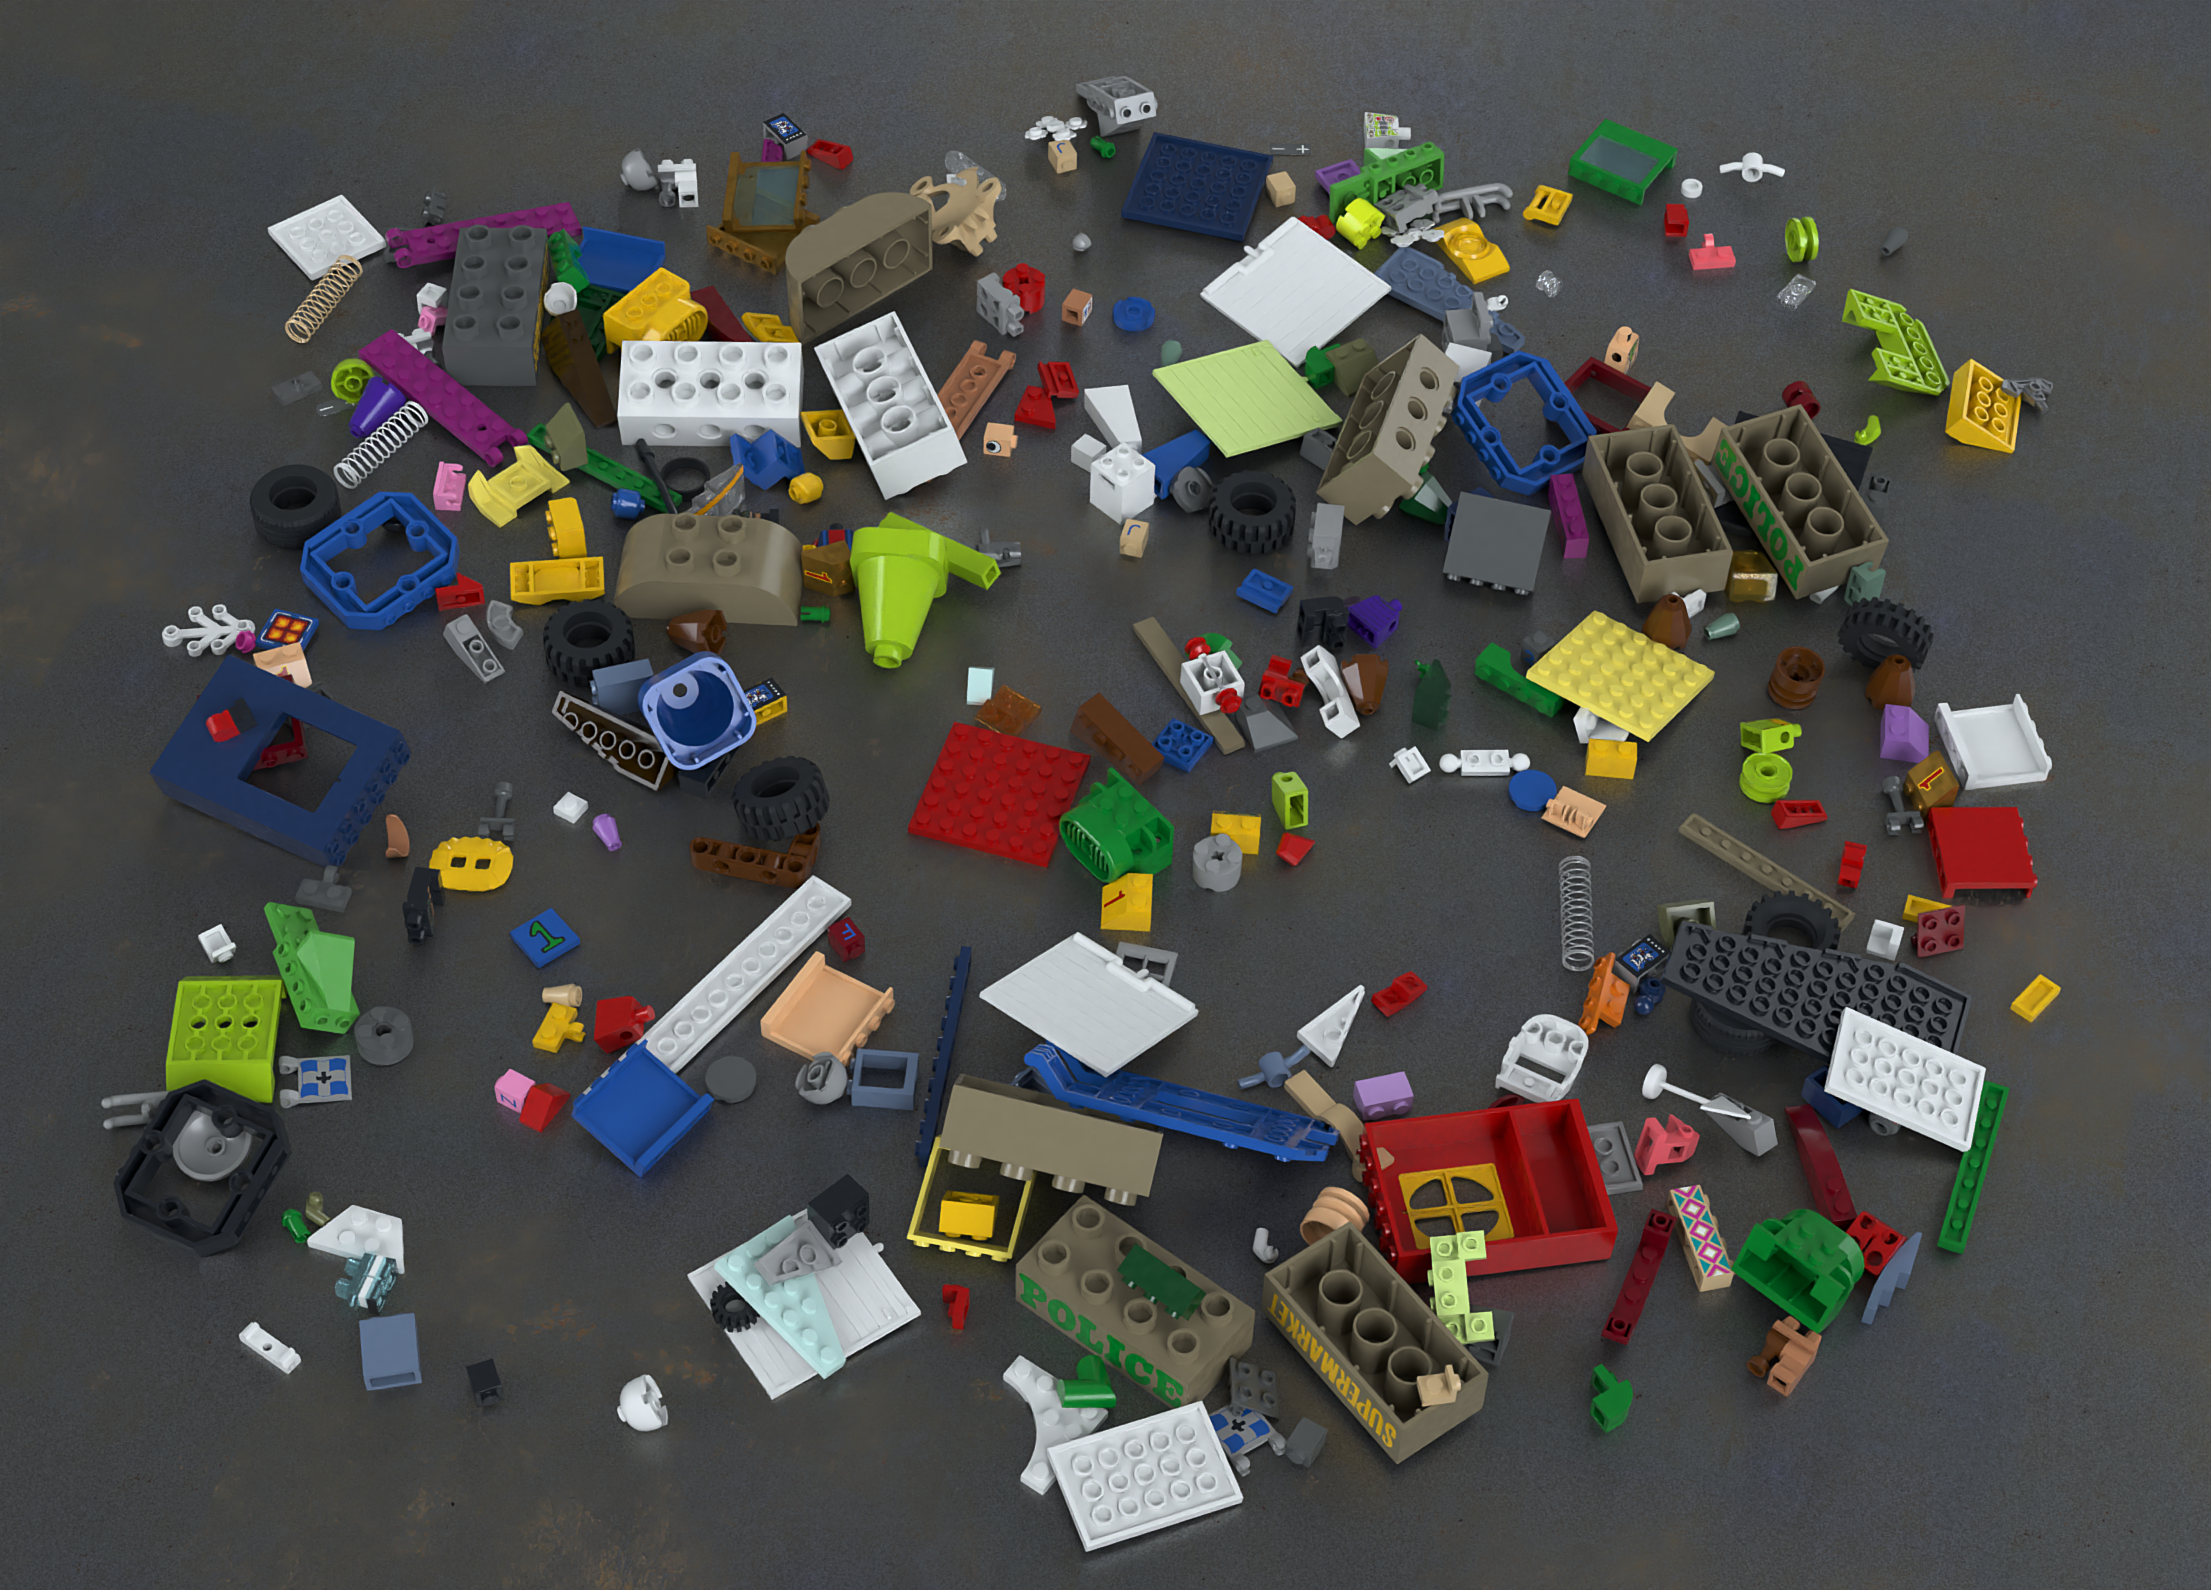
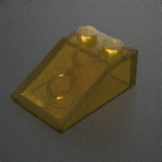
M1732 550L1733 554L1724 590L1727 597L1734 602L1753 600L1764 603L1767 600H1775L1778 574L1762 551Z

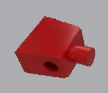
M633 996L597 1001L594 1041L608 1054L643 1037L644 1022L654 1020L655 1018L653 1008L650 1005L643 1007Z

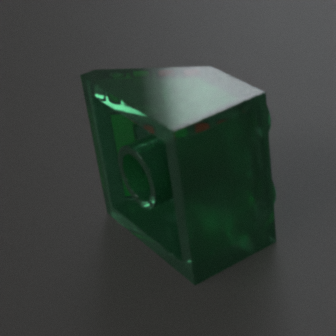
M1434 659L1415 690L1411 719L1412 722L1434 731H1438L1442 723H1447L1450 716L1448 707L1453 697L1450 695L1451 683L1440 661Z

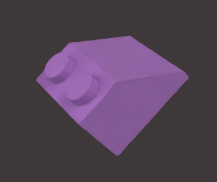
M1886 704L1880 724V758L1920 763L1929 756V725L1910 707Z

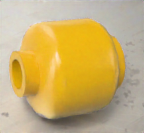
M806 472L791 480L789 495L792 500L800 505H806L821 497L823 483L819 476Z

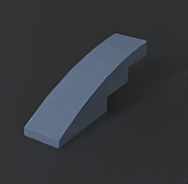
M1916 1232L1887 1263L1873 1287L1861 1322L1872 1325L1878 1304L1889 1307L1895 1286L1902 1289L1906 1288L1922 1233Z

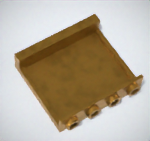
M757 187L752 225L794 224L795 204ZM804 209L806 219L805 223H802L801 232L809 225L820 223V216ZM723 222L716 228L710 225L706 226L708 243L773 274H777L786 266L785 255L791 241L801 233H726Z

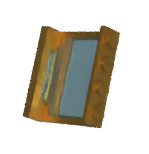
M801 151L800 161L742 162L739 152H731L722 222L726 233L801 232L802 223H805L806 219L804 206H807L808 202L806 189H809L810 185L808 172H811L812 168L811 159L807 158L806 151Z

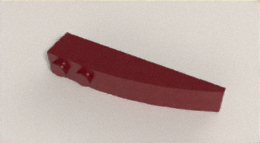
M713 285L690 292L691 300L699 303L706 309L708 314L706 332L715 342H753Z
M1810 1104L1785 1107L1784 1112L1818 1213L1846 1232L1858 1216L1831 1143Z

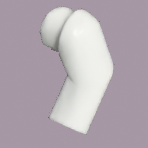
M1504 295L1487 300L1491 311L1503 310L1508 304V299Z

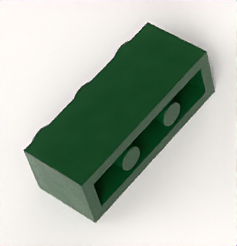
M1136 1243L1117 1269L1124 1276L1121 1279L1122 1282L1134 1290L1137 1286L1145 1291L1142 1296L1155 1305L1158 1301L1162 1302L1167 1306L1164 1311L1176 1320L1182 1316L1188 1321L1207 1294Z

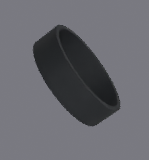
M681 457L673 459L663 466L660 472L663 480L673 471L684 468L698 470L706 476L705 482L692 490H676L666 484L668 489L682 495V502L697 500L708 492L711 485L710 471L701 460Z

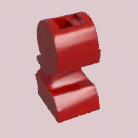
M1304 215L1297 218L1326 240L1332 238L1336 233V228L1327 215H1320L1316 219L1313 216L1306 217Z
M1845 841L1837 879L1838 885L1857 889L1867 845Z

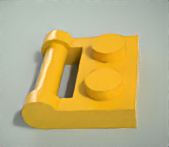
M1539 185L1535 190V196L1530 205L1524 209L1523 216L1527 220L1538 219L1558 226L1572 201L1573 194ZM1547 197V200L1543 205L1542 209H1538V206L1542 199Z

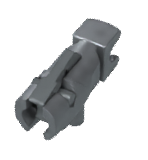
M987 529L980 531V545H973V542L960 543L995 559L998 568L1021 565L1020 542L1004 541L990 543L989 531Z

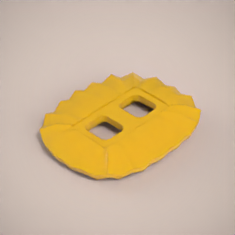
M465 836L460 839L452 837L448 841L441 842L438 848L433 850L432 858L429 861V868L440 869L444 888L483 892L494 890L507 881L513 866V855L510 847L505 846L501 841H493L489 838L482 839L477 836L473 838ZM454 857L466 858L465 866L462 868L451 867L452 859ZM477 860H491L489 868L476 869Z

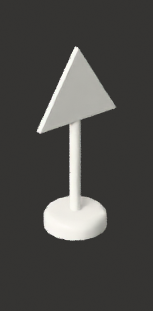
M1654 1064L1645 1077L1642 1089L1645 1098L1655 1099L1665 1089L1704 1104L1700 1109L1751 1119L1749 1114L1723 1096L1711 1101L1666 1083L1667 1071L1660 1064Z

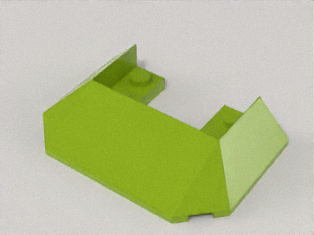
M1850 288L1847 294L1842 322L1874 331L1883 348L1876 347L1871 353L1878 369L1868 381L1900 391L1938 396L1950 384V381L1924 324L1918 319L1913 321L1905 313L1907 309L1901 304Z

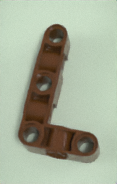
M817 822V825L812 829H807L801 835H795L787 854L697 837L690 842L689 846L691 864L694 868L799 889L808 880L812 867L816 862L821 846L820 825Z

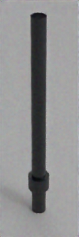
M639 439L637 441L640 449L639 455L642 461L646 463L669 514H679L655 463V455L652 449L648 447L645 439Z

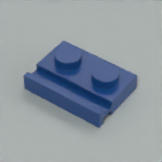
M1254 568L1242 582L1241 587L1237 588L1236 595L1276 614L1279 607H1282L1292 595L1293 586Z

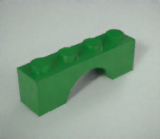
M564 228L559 232H554L549 237L548 245L556 278L559 282L572 285L577 294L590 284L587 273L577 260L582 256L580 246Z
M1491 642L1476 658L1474 675L1553 718L1568 700L1518 674L1511 666V653Z

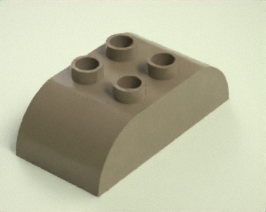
M884 192L869 195L850 206L840 207L834 215L817 225L805 227L791 241L785 255L789 326L792 327L802 346L933 269L932 204L920 197L906 193Z
M688 512L653 515L636 523L626 535L613 604L616 605V609L618 607L622 609L629 618L672 620L673 617L710 609L722 610L726 623L797 626L803 587L802 544L786 528L760 518H746L738 515L706 516L694 515Z

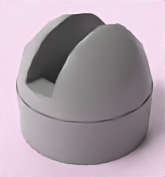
M1079 233L1074 237L1072 245L1076 251L1082 252L1091 246V241L1086 234Z

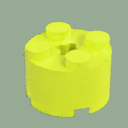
M1357 198L1345 208L1347 211L1344 218L1340 215L1336 224V230L1358 249H1362L1370 238L1376 239L1382 231L1380 226L1385 215L1367 200Z

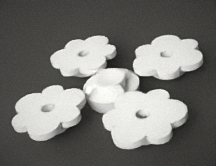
M1046 116L1042 118V121L1036 122V126L1040 127H1034L1025 132V138H1030L1031 140L1046 137L1049 131L1050 133H1056L1052 135L1055 141L1070 140L1076 137V133L1069 129L1085 128L1087 121L1075 117L1071 118L1064 125L1063 121H1059L1053 116Z
M1429 219L1414 220L1410 224V227L1414 228L1403 231L1402 236L1399 235V232L1387 226L1382 227L1381 231L1382 234L1395 237L1391 239V243L1396 244L1398 247H1408L1413 241L1420 240L1421 237L1427 239L1428 242H1436L1439 238L1444 237L1443 230H1428L1431 226L1435 225V222L1429 221Z

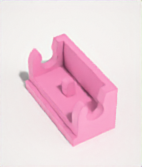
M439 462L433 491L435 510H461L467 476L466 474L454 473L453 471H462L463 466Z

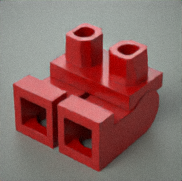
M1862 1211L1845 1232L1856 1241L1863 1253L1864 1271L1877 1280L1887 1263L1907 1241L1905 1236L1868 1211Z

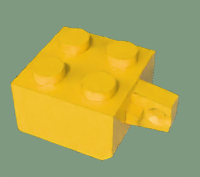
M568 497L548 501L549 511H545L547 524H551V527H547L549 540L555 542L551 543L554 557L558 556L559 559L587 558L584 527L576 499Z

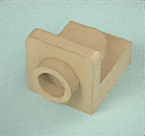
M1446 1365L1445 1373L1418 1376L1416 1381L1422 1407L1455 1402L1457 1391L1461 1390L1460 1377L1458 1374H1454L1452 1365Z

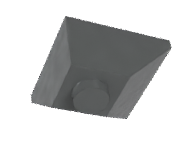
M1259 694L1242 699V703L1235 713V720L1254 753L1298 739V735L1279 703L1270 699H1263Z

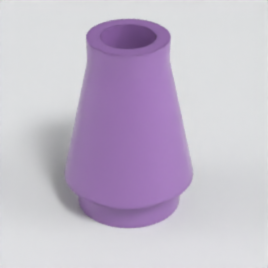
M610 814L597 816L592 822L593 831L604 842L609 851L619 849L622 843L619 838L615 818L611 817Z

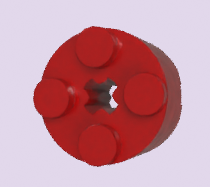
M1019 263L1015 268L1008 270L1004 274L1002 287L1009 289L1013 296L1018 295L1020 297V307L1024 311H1029V314L1039 311L1044 306L1045 274L1033 267H1029L1026 263Z

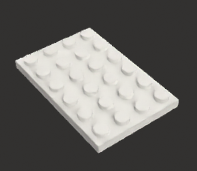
M1846 1007L1841 1014L1824 1091L1964 1152L1971 1148L1986 1068Z
M1202 1401L1047 1448L1048 1458L1086 1552L1239 1504L1243 1501V1495Z

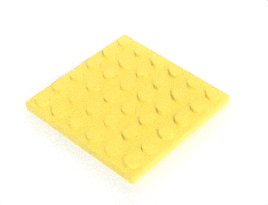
M1594 610L1527 671L1526 678L1582 708H1588L1590 712L1649 742L1713 680L1715 672L1708 669L1705 665L1699 664L1685 655L1669 649L1664 644L1650 640L1646 635L1628 628L1625 624L1619 623L1605 614Z

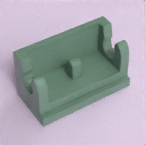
M1866 562L1858 567H1852L1844 600L1851 606L1854 601L1860 602L1861 598L1871 601L1872 597H1877L1879 600L1886 571L1883 568L1876 569L1874 572L1869 571L1868 568L1873 566V562Z

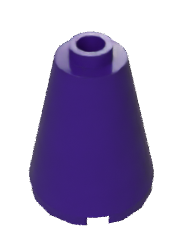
M373 376L369 379L348 423L350 433L356 438H367L377 428L381 427L383 423L387 422L390 417H393L394 413L399 412L401 407L405 406L406 398L401 391L390 382L388 385L382 383L383 378Z

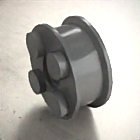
M376 1006L364 1013L355 1025L354 1032L357 1040V1050L360 1056L371 1064L381 1066L395 1064L406 1058L413 1048L414 1037L411 1021L403 1011L397 1008Z

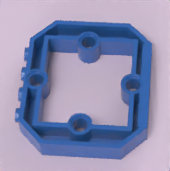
M1518 350L1461 379L1456 387L1458 392L1453 399L1451 409L1453 422L1459 426L1466 441L1471 444L1477 453L1478 459L1484 463L1490 477L1496 481L1499 487L1529 496L1549 486L1551 475L1573 474L1583 469L1588 436L1596 435L1597 431L1547 359ZM1527 377L1545 403L1542 408L1543 415L1550 421H1557L1572 444L1560 450L1553 445H1544L1533 458L1532 464L1520 469L1501 442L1500 432L1489 424L1475 402L1485 397L1494 403L1501 402L1513 383Z
M379 491L305 542L300 572L303 582L348 629L382 630L386 626L392 625L406 612L412 611L416 605L425 599L431 598L436 592V588L448 586L456 578L460 549L457 537L412 493ZM395 516L406 527L410 548L416 552L428 550L435 558L413 574L401 576L397 581V585L366 605L357 596L358 591L353 575L345 571L335 574L325 563L346 548L359 549L363 547L367 542L368 533Z

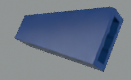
M1196 429L1142 454L1143 457L1155 465L1154 493L1162 500L1170 494L1169 486L1173 481V477L1179 470L1190 466L1197 468L1208 459L1211 441Z

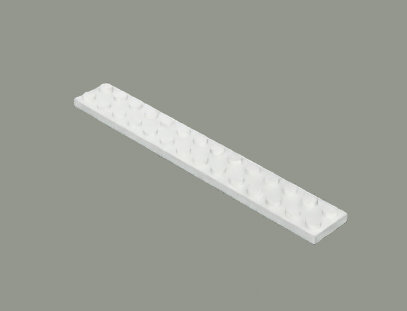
M816 876L810 877L647 1031L636 1044L639 1045L646 1039L648 1041L646 1049L676 1074L851 906V899ZM626 1052L618 1059L619 1061L626 1057ZM608 1069L601 1075L602 1078L609 1073ZM591 1085L583 1092L585 1095L591 1090Z

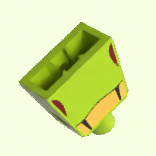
M1777 718L1740 723L1741 746L1762 754L1792 748L1794 746V738H1799L1802 734L1798 723L1792 724Z

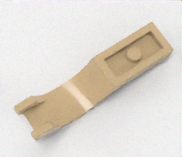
M1305 1070L1284 1081V1089L1312 1118L1325 1121L1340 1131L1339 1136L1345 1145L1347 1155L1353 1161L1357 1149H1360L1359 1135L1363 1134L1364 1129L1362 1122L1347 1106L1340 1103L1337 1104Z

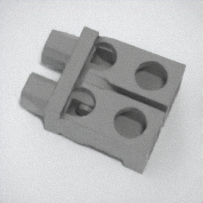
M1422 183L1415 187L1406 184L1403 186V190H1398L1373 205L1385 215L1382 224L1402 233L1407 230L1406 224L1416 217L1421 218L1425 214L1432 213V205L1437 203L1439 198L1436 190L1430 189L1427 191V188Z
M993 272L977 281V312L997 328L1001 335L1009 332L1015 337L1023 332L1024 327L1019 322L1024 316V309L1020 307V297L1018 295L1013 296L1009 289L1003 288L999 284L1000 277Z

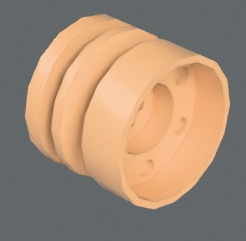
M1326 1187L1320 1192L1318 1199L1313 1203V1208L1308 1211L1301 1222L1300 1232L1303 1239L1309 1245L1314 1244L1349 1221L1361 1233L1363 1227L1369 1221L1370 1214L1365 1204L1351 1192L1338 1187Z

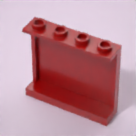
M1931 807L1926 824L1943 898H1953L1955 889L2024 888L2026 898L2031 897L2033 888L2037 887V875L2032 870L2033 858L2031 854H2028V837L2023 833L2024 821L2023 817L2019 816L2017 807Z

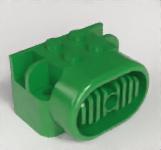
M1112 767L1108 769L1107 784L1093 783L1090 787V794L1082 798L1076 807L1064 813L1059 820L1060 833L1069 851L1088 871L1104 883H1112L1127 873L1154 875L1172 864L1174 826Z
M1796 1209L1786 1214L1781 1220L1768 1218L1761 1225L1756 1223L1730 1270L1816 1334H1819L1838 1316L1853 1290L1854 1284L1861 1278L1864 1271V1257L1856 1241L1825 1217L1809 1209Z

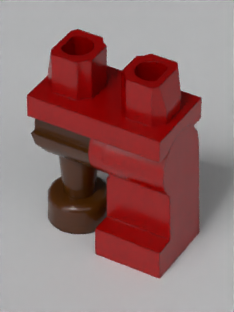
M1272 654L1270 663L1263 673L1258 694L1263 699H1272L1283 703V705L1298 708L1302 701L1305 687L1311 679L1307 676L1304 668H1297L1292 677H1290L1292 660Z

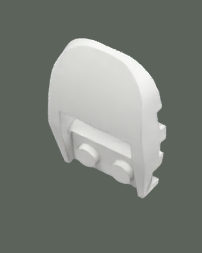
M1541 1014L1532 1017L1521 1027V1032L1517 1037L1513 1036L1510 1041L1508 1051L1502 1061L1500 1075L1497 1074L1495 1088L1503 1087L1536 1103L1561 1100L1570 1090L1582 1067L1581 1065L1589 1042L1586 1033L1579 1026L1554 1015ZM1522 1056L1564 1075L1565 1078L1559 1084L1517 1065L1516 1062Z

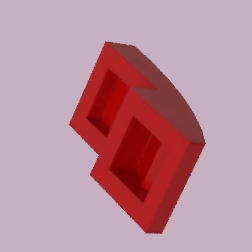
M1409 971L1394 978L1390 987L1374 993L1371 1002L1386 1017H1389L1416 1000L1427 990L1428 986L1416 974Z

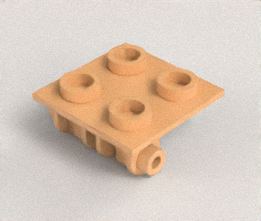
M1563 786L1554 800H1548L1546 805L1548 809L1543 814L1542 819L1586 838L1607 805Z

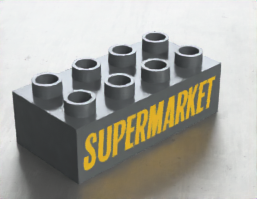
M473 225L469 228H460L442 344L446 373L460 385L537 386L542 345L540 335L544 329L546 313L544 295L549 289L551 273L547 228H532L527 225H518L513 228H489L485 225Z

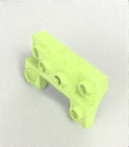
M1484 1230L1430 1237L1433 1270H1427L1429 1287L1434 1286L1435 1297H1430L1431 1311L1437 1313L1440 1321L1462 1345L1495 1340L1492 1311L1470 1313L1465 1262L1487 1259Z

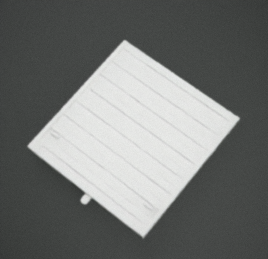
M1291 217L1261 241L1255 250L1250 246H1245L1244 251L1249 255L1242 261L1233 264L1206 286L1203 292L1200 293V297L1258 341L1268 340L1290 365L1298 369L1305 362L1306 353L1311 347L1316 346L1320 350L1384 295L1390 292L1391 286L1300 220Z
M1079 932L980 992L979 996L1099 1072L1105 1078L1198 1015L1199 1011L1195 1009L1194 1003L1154 978L1148 977L1145 979L1144 977L1149 973L1147 969H1142L1135 973L1123 965V960Z
M807 1208L792 1216L797 1229L808 1221ZM863 1232L856 1233L848 1239L843 1247L834 1250L842 1263L835 1267L814 1272L845 1358L921 1315L917 1305L912 1301L878 1254L884 1249V1245L877 1243L872 1246ZM733 1250L687 1275L689 1281L711 1313L710 1299L712 1298L713 1291L718 1292L717 1287L720 1284L726 1287V1280L714 1269L715 1263ZM733 1300L726 1305L725 1309L729 1312H738L745 1308L746 1303L742 1300ZM761 1315L760 1318L757 1317L755 1325L750 1322L751 1328L746 1330L745 1326L741 1327L742 1332L738 1333L737 1328H733V1333L728 1332L727 1326L724 1329L771 1400L818 1374Z

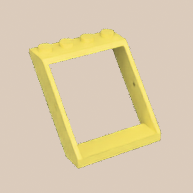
M942 1135L936 1136L907 1239L914 1240L913 1244L917 1246L929 1247V1244L940 1245L939 1249L943 1251L955 1252L957 1248L966 1250V1255L981 1257L983 1253L992 1255V1260L1007 1262L1008 1258L1012 1259L1016 1255L1038 1170H1034L1031 1181H1026L1008 1248L919 1231L941 1150L946 1149L939 1147Z

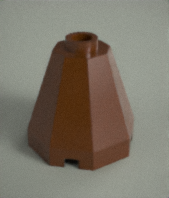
M1672 593L1662 596L1648 614L1641 633L1650 640L1664 644L1673 651L1676 647H1679V649L1685 648L1692 632L1687 608L1681 596Z
M704 609L673 617L667 625L666 631L670 640L694 653L709 651L720 655L726 643V637H722V630L727 631V623L722 610Z
M1377 654L1354 655L1351 657V662L1347 663V660L1341 662L1340 675L1355 710L1364 715H1370L1380 707L1389 671L1388 660L1384 659L1382 662Z
M1898 654L1888 656L1870 675L1865 697L1867 699L1870 697L1872 700L1871 704L1875 709L1884 711L1886 704L1911 707L1916 685L1910 661L1905 656Z

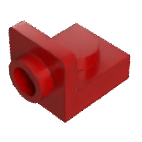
M944 1284L942 1297L944 1303L950 1304L948 1317H952L953 1328L963 1330L970 1306V1288H965L958 1284Z

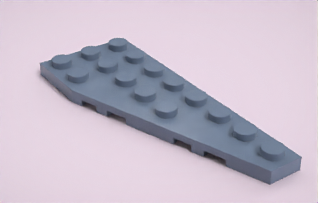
M1400 247L1374 273V275L1391 286V291L1387 293L1388 295L1443 322L1446 310L1471 309L1473 291L1467 285H1461L1452 272L1448 273L1444 270L1442 263L1411 247ZM1489 309L1488 314L1492 315L1493 328H1490L1489 332L1498 336L1504 352L1512 354L1518 351L1525 344V337L1510 323H1504L1495 310L1491 311Z

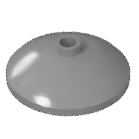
M196 1111L191 1114L173 1144L174 1158L180 1169L193 1179L200 1181L220 1180L233 1174L243 1165L251 1150L252 1135L243 1131L235 1138H226L213 1125L210 1116ZM232 1118L227 1119L224 1125L230 1123ZM218 1147H222L221 1151L214 1153Z

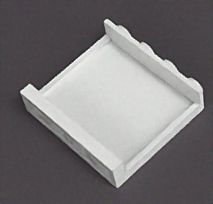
M2016 694L2013 704L1951 711L1948 703L1938 704L1934 721L1964 790L2046 780L2048 772L2052 768L2051 758L2046 755L2043 740L2038 737L2035 723L2030 719L2026 703H2023L2020 694Z

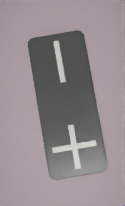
M1271 143L1270 154L1311 155V145Z
M340 398L317 404L316 408L319 416H325L355 408L358 403H346V400Z

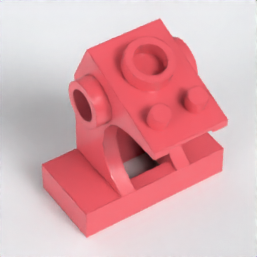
M1672 1114L1669 1115L1666 1129L1662 1127L1656 1117L1646 1118L1633 1155L1635 1162L1644 1175L1654 1174L1657 1164L1684 1162L1693 1156L1700 1135L1691 1126L1684 1124Z

